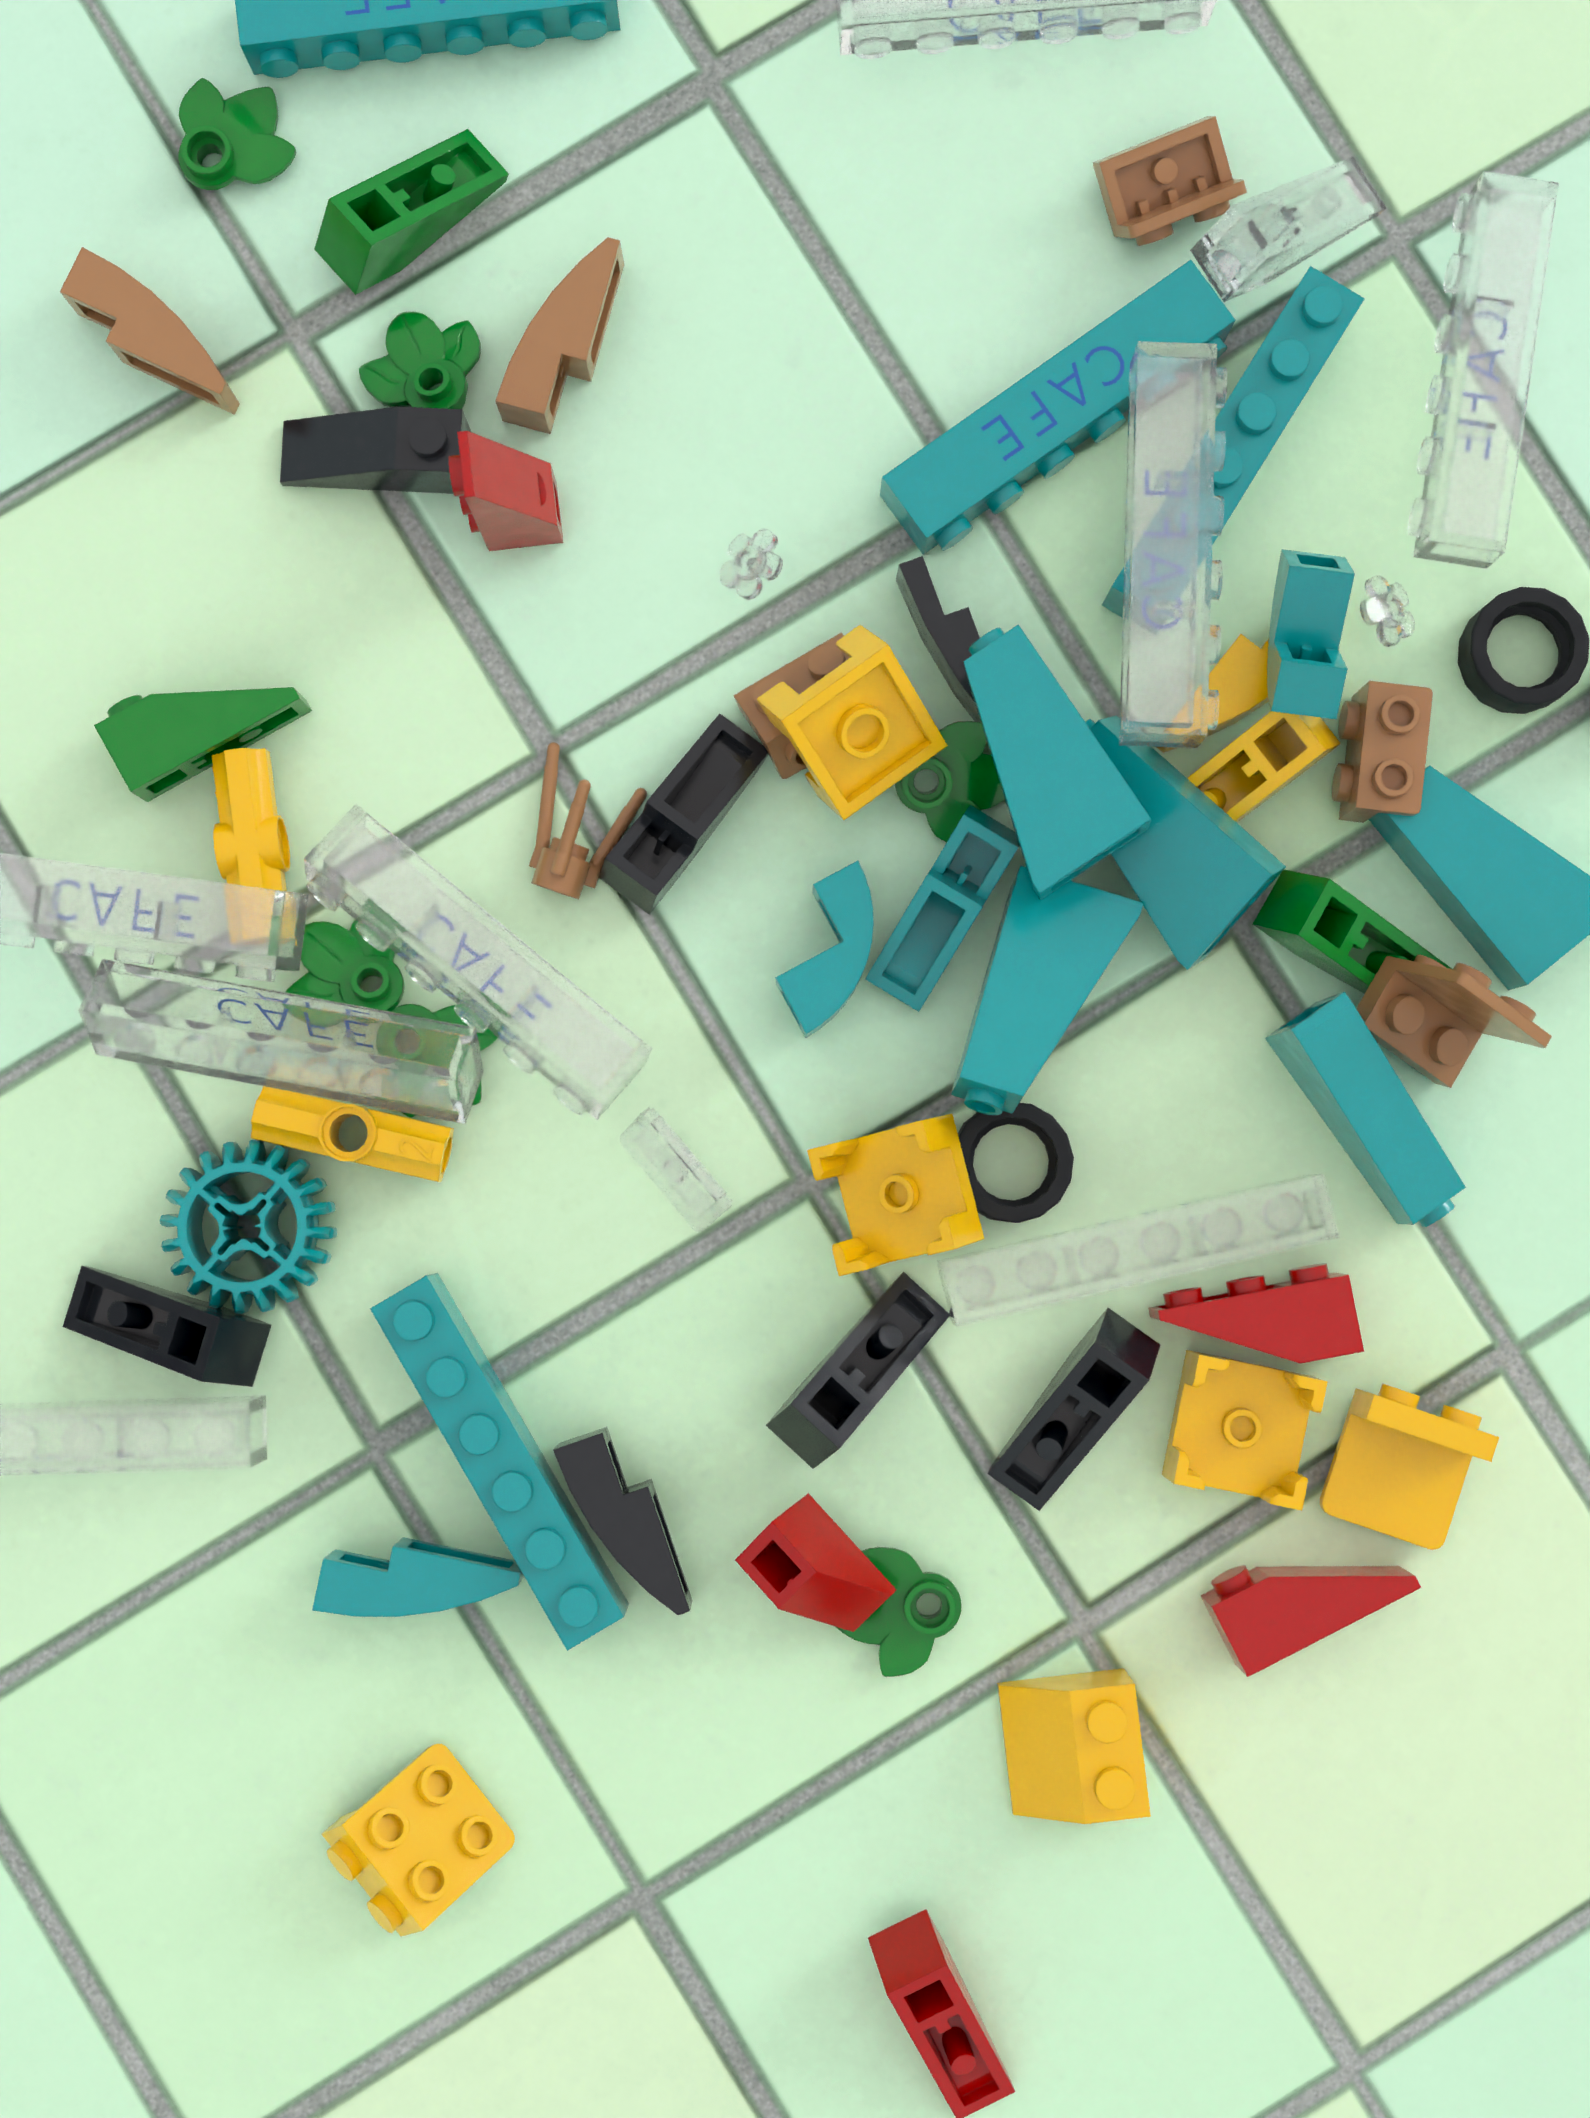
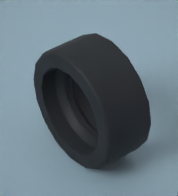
M1519 587L1498 594L1469 619L1459 639L1458 666L1465 685L1481 703L1502 713L1526 714L1549 706L1579 682L1588 663L1589 635L1582 616L1566 598L1545 588ZM1514 615H1527L1540 621L1553 635L1558 648V664L1553 674L1543 683L1532 687H1517L1505 681L1492 667L1487 653V640L1493 628L1501 620Z
M1019 1103L1013 1114L1002 1111L1000 1115H987L977 1112L963 1123L958 1132L979 1214L990 1220L1020 1223L1041 1217L1060 1202L1071 1182L1074 1156L1067 1133L1052 1115L1033 1104ZM1007 1124L1023 1126L1034 1132L1045 1145L1049 1159L1047 1175L1041 1186L1028 1197L1017 1200L999 1199L988 1193L977 1180L973 1167L975 1149L981 1138L993 1128Z

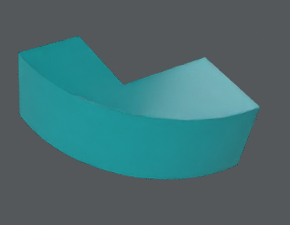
M1281 550L1273 596L1267 658L1268 699L1270 709L1273 712L1337 720L1348 670L1338 649L1355 576L1346 557Z
M858 860L813 884L812 893L836 935L839 944L775 977L776 985L805 1038L820 1030L845 1006L862 977L869 957L874 926L873 905L870 889Z

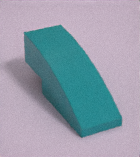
M970 805L928 872L865 980L919 1012L1018 850L1019 842L1015 831Z
M403 1537L393 1546L390 1561L337 1549L323 1558L312 1611L354 1617H400L440 1612L482 1601L517 1587L524 1578V1575L515 1560Z

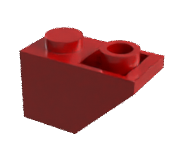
M809 1493L774 1519L735 1559L779 1610L852 1632L860 1627L896 1591L895 1587Z

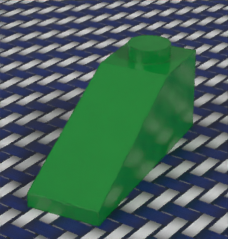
M466 129L329 198L314 250L351 291L357 295L402 271L507 181L509 173L472 132Z
M294 687L150 694L144 698L141 695H134L110 707L107 711L109 717L95 724L94 727L130 792L149 802L212 767V755L219 754L224 750L247 748L310 713L312 709L307 700Z
M1284 869L1253 922L1254 926L1295 955L1364 994L1386 956L1414 961L1417 955H1423L1439 962L1446 968L1452 969L1330 878Z

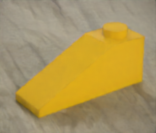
M1270 711L1187 779L1235 822H1239L1341 743L1320 717Z

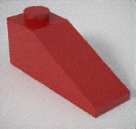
M1242 1565L1229 1569L1215 1577L1211 1581L1214 1589L1201 1595V1598L1235 1665L1249 1677L1420 1589L1421 1586L1415 1575L1400 1566L1255 1567L1248 1571L1247 1567Z
M927 1909L868 1937L886 1994L956 2118H964L1014 2093L1015 2089L952 1956Z

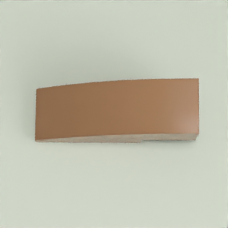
M607 237L579 261L550 293L528 325L508 364L495 400L502 421L551 434L567 375L592 381L624 268L620 240Z
M82 247L60 290V293L75 312L111 330L106 342L124 364L235 415L240 405L239 401L207 351L183 321L150 289L120 267Z

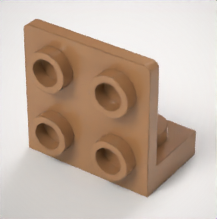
M1417 955L1414 961L1386 956L1356 1008L1377 1043L1435 1084L1449 1088L1452 1087L1482 1034L1540 1048H1546L1552 1037L1532 1022L1536 1013L1531 1008L1507 996L1499 997L1489 990L1492 980L1484 973L1463 963H1456L1453 969H1449L1423 955Z

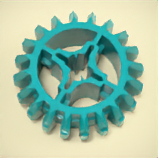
M250 1140L246 1147L245 1157L238 1143L227 1142L223 1144L222 1149L223 1163L211 1151H204L199 1155L200 1165L205 1175L192 1168H183L180 1171L179 1176L190 1190L188 1193L173 1189L167 1192L166 1199L170 1203L181 1206L179 1215H162L159 1221L162 1226L177 1227L178 1238L163 1241L161 1247L164 1252L182 1251L184 1258L175 1262L171 1267L173 1275H183L192 1270L196 1273L187 1287V1291L191 1295H199L212 1285L209 1295L210 1307H223L232 1293V1306L236 1314H244L249 1311L253 1296L260 1311L267 1312L275 1309V1291L287 1303L299 1298L298 1289L292 1278L306 1286H312L318 1281L316 1273L307 1265V1262L310 1260L319 1264L329 1263L332 1256L327 1250L316 1247L317 1239H333L337 1237L336 1228L331 1226L319 1227L318 1215H329L335 1212L336 1208L334 1202L314 1203L312 1197L322 1192L327 1186L323 1178H315L305 1184L301 1182L309 1171L310 1162L300 1158L285 1169L289 1158V1149L287 1147L275 1146L266 1160V1149L263 1141ZM246 1173L260 1174L274 1181L266 1192H259L248 1203L241 1201L235 1195H227L219 1188L228 1180ZM287 1197L292 1202L297 1219V1233L292 1250L288 1247L290 1243L283 1237L278 1227L279 1216L287 1205L285 1202ZM207 1204L209 1205L207 1210L214 1216L219 1226L218 1238L210 1248L211 1256L205 1246L202 1232L203 1215ZM257 1214L260 1224L255 1225V1227L261 1228L259 1238L241 1239L238 1230L244 1227L237 1226L238 1219L240 1218L239 1215ZM250 1250L260 1255L263 1259L270 1258L280 1266L273 1273L259 1280L238 1278L225 1271L232 1261H239Z

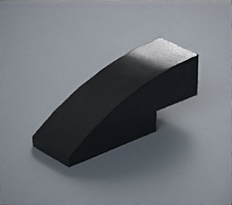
M719 713L647 800L643 813L605 857L599 878L650 915L691 863L769 755L764 745Z
M608 1427L559 1443L553 1451L568 1488L590 1527L615 1560L649 1594L676 1615L689 1612L693 1600L652 1479L627 1487Z

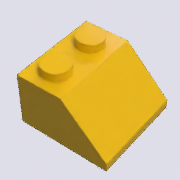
M1124 1668L997 1683L1013 1815L1080 1824L1151 1817L1135 1683Z

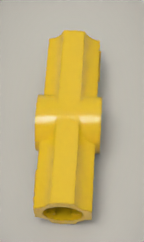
M265 748L224 750L219 754L212 755V770L220 823L214 826L213 841L219 872L224 880L227 879L234 944L238 946L266 945L293 939L290 904L285 880V872L290 869V847L283 818L277 814L270 752Z
M266 1084L263 1085L262 1091L256 1100L251 1119L252 1139L332 1157L339 1161L354 1162L435 1182H442L453 1145L454 1128ZM356 1115L366 1124L367 1139L358 1150L351 1152L342 1146L339 1140V1129L347 1118Z

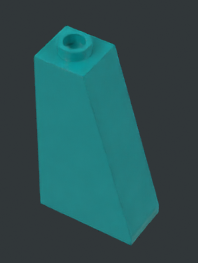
M1018 624L1006 633L999 627L980 637L968 649L972 656L963 662L966 677L1034 892L1041 901L1148 830L1151 818Z
M1118 716L1100 719L1096 723L1089 719L1085 723L1151 818L1148 830L1111 855L1139 900L1144 903V908L1177 961L1189 970L1208 956L1286 866Z
M1430 765L1425 768L1421 810L1418 814L1404 816L1377 813L1368 819L1507 990L1528 985L1590 935V875Z
M1020 865L1008 894L951 1095L965 1099L964 1104L968 1108L982 1114L1000 1115L1002 1111L1013 1114L1141 914L1144 903L1074 881L1068 882L1040 901L1033 890L1027 868Z
M1345 992L1315 1002L1265 1038L1397 1224L1414 1225L1419 1222L1422 1227H1427L1454 1209L1455 1205L1450 1198L1466 1188Z

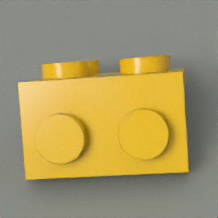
M1383 1383L1379 1395L1356 1388L1320 1496L1319 1503L1321 1509L1336 1518L1430 1550L1439 1549L1445 1542L1472 1456L1492 1462L1499 1437L1478 1430L1482 1417L1447 1405H1443L1440 1417L1417 1409L1420 1396Z
M434 1744L428 1747L359 1809L340 1817L322 1833V1836L331 1846L327 1850V1856L336 1870L349 1881L356 1878L371 1898L367 1902V1907L373 1918L387 1932L393 1933L396 1930L401 1937L425 1930L512 1848L515 1840L513 1831L450 1750L443 1744Z

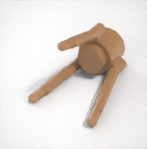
M552 742L547 748L536 846L529 863L530 867L536 869L531 883L579 899L584 885L595 889L605 857L624 835L646 799L647 791L644 788H638L634 792L591 860L587 862L586 858L589 849L574 843L584 814L591 784L585 779L579 781L561 839L553 837L550 845L560 746Z

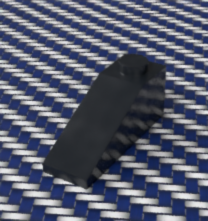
M397 406L287 420L283 422L280 483L282 486L453 494L449 472V456L460 455L457 432H471V429L462 409Z
M81 1266L63 1327L201 1382L253 1387L271 1324L244 1314H236L233 1310L225 1307H210L209 1302L93 1267Z
M903 1272L809 1374L766 1426L814 1469L841 1448L948 1319L950 1314Z
M1107 1308L1068 1356L990 1466L987 1474L1040 1511L1148 1383L1160 1344L1113 1310Z

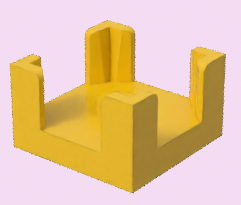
M862 625L857 626L836 642L837 647L850 658L805 691L798 694L785 682H780L756 699L771 723L790 740L809 771L804 775L817 796L843 820L850 817L948 746L889 645Z
M953 1113L807 1150L816 1181L836 1176L838 1178L852 1234L851 1239L832 1245L839 1276L868 1270L889 1262L923 1254L933 1255L954 1250L985 1239Z
M1186 1350L1162 1475L1173 1484L1205 1490V1486L1260 1497L1270 1504L1302 1511L1308 1478L1298 1473L1309 1411L1321 1413L1327 1381L1305 1374Z

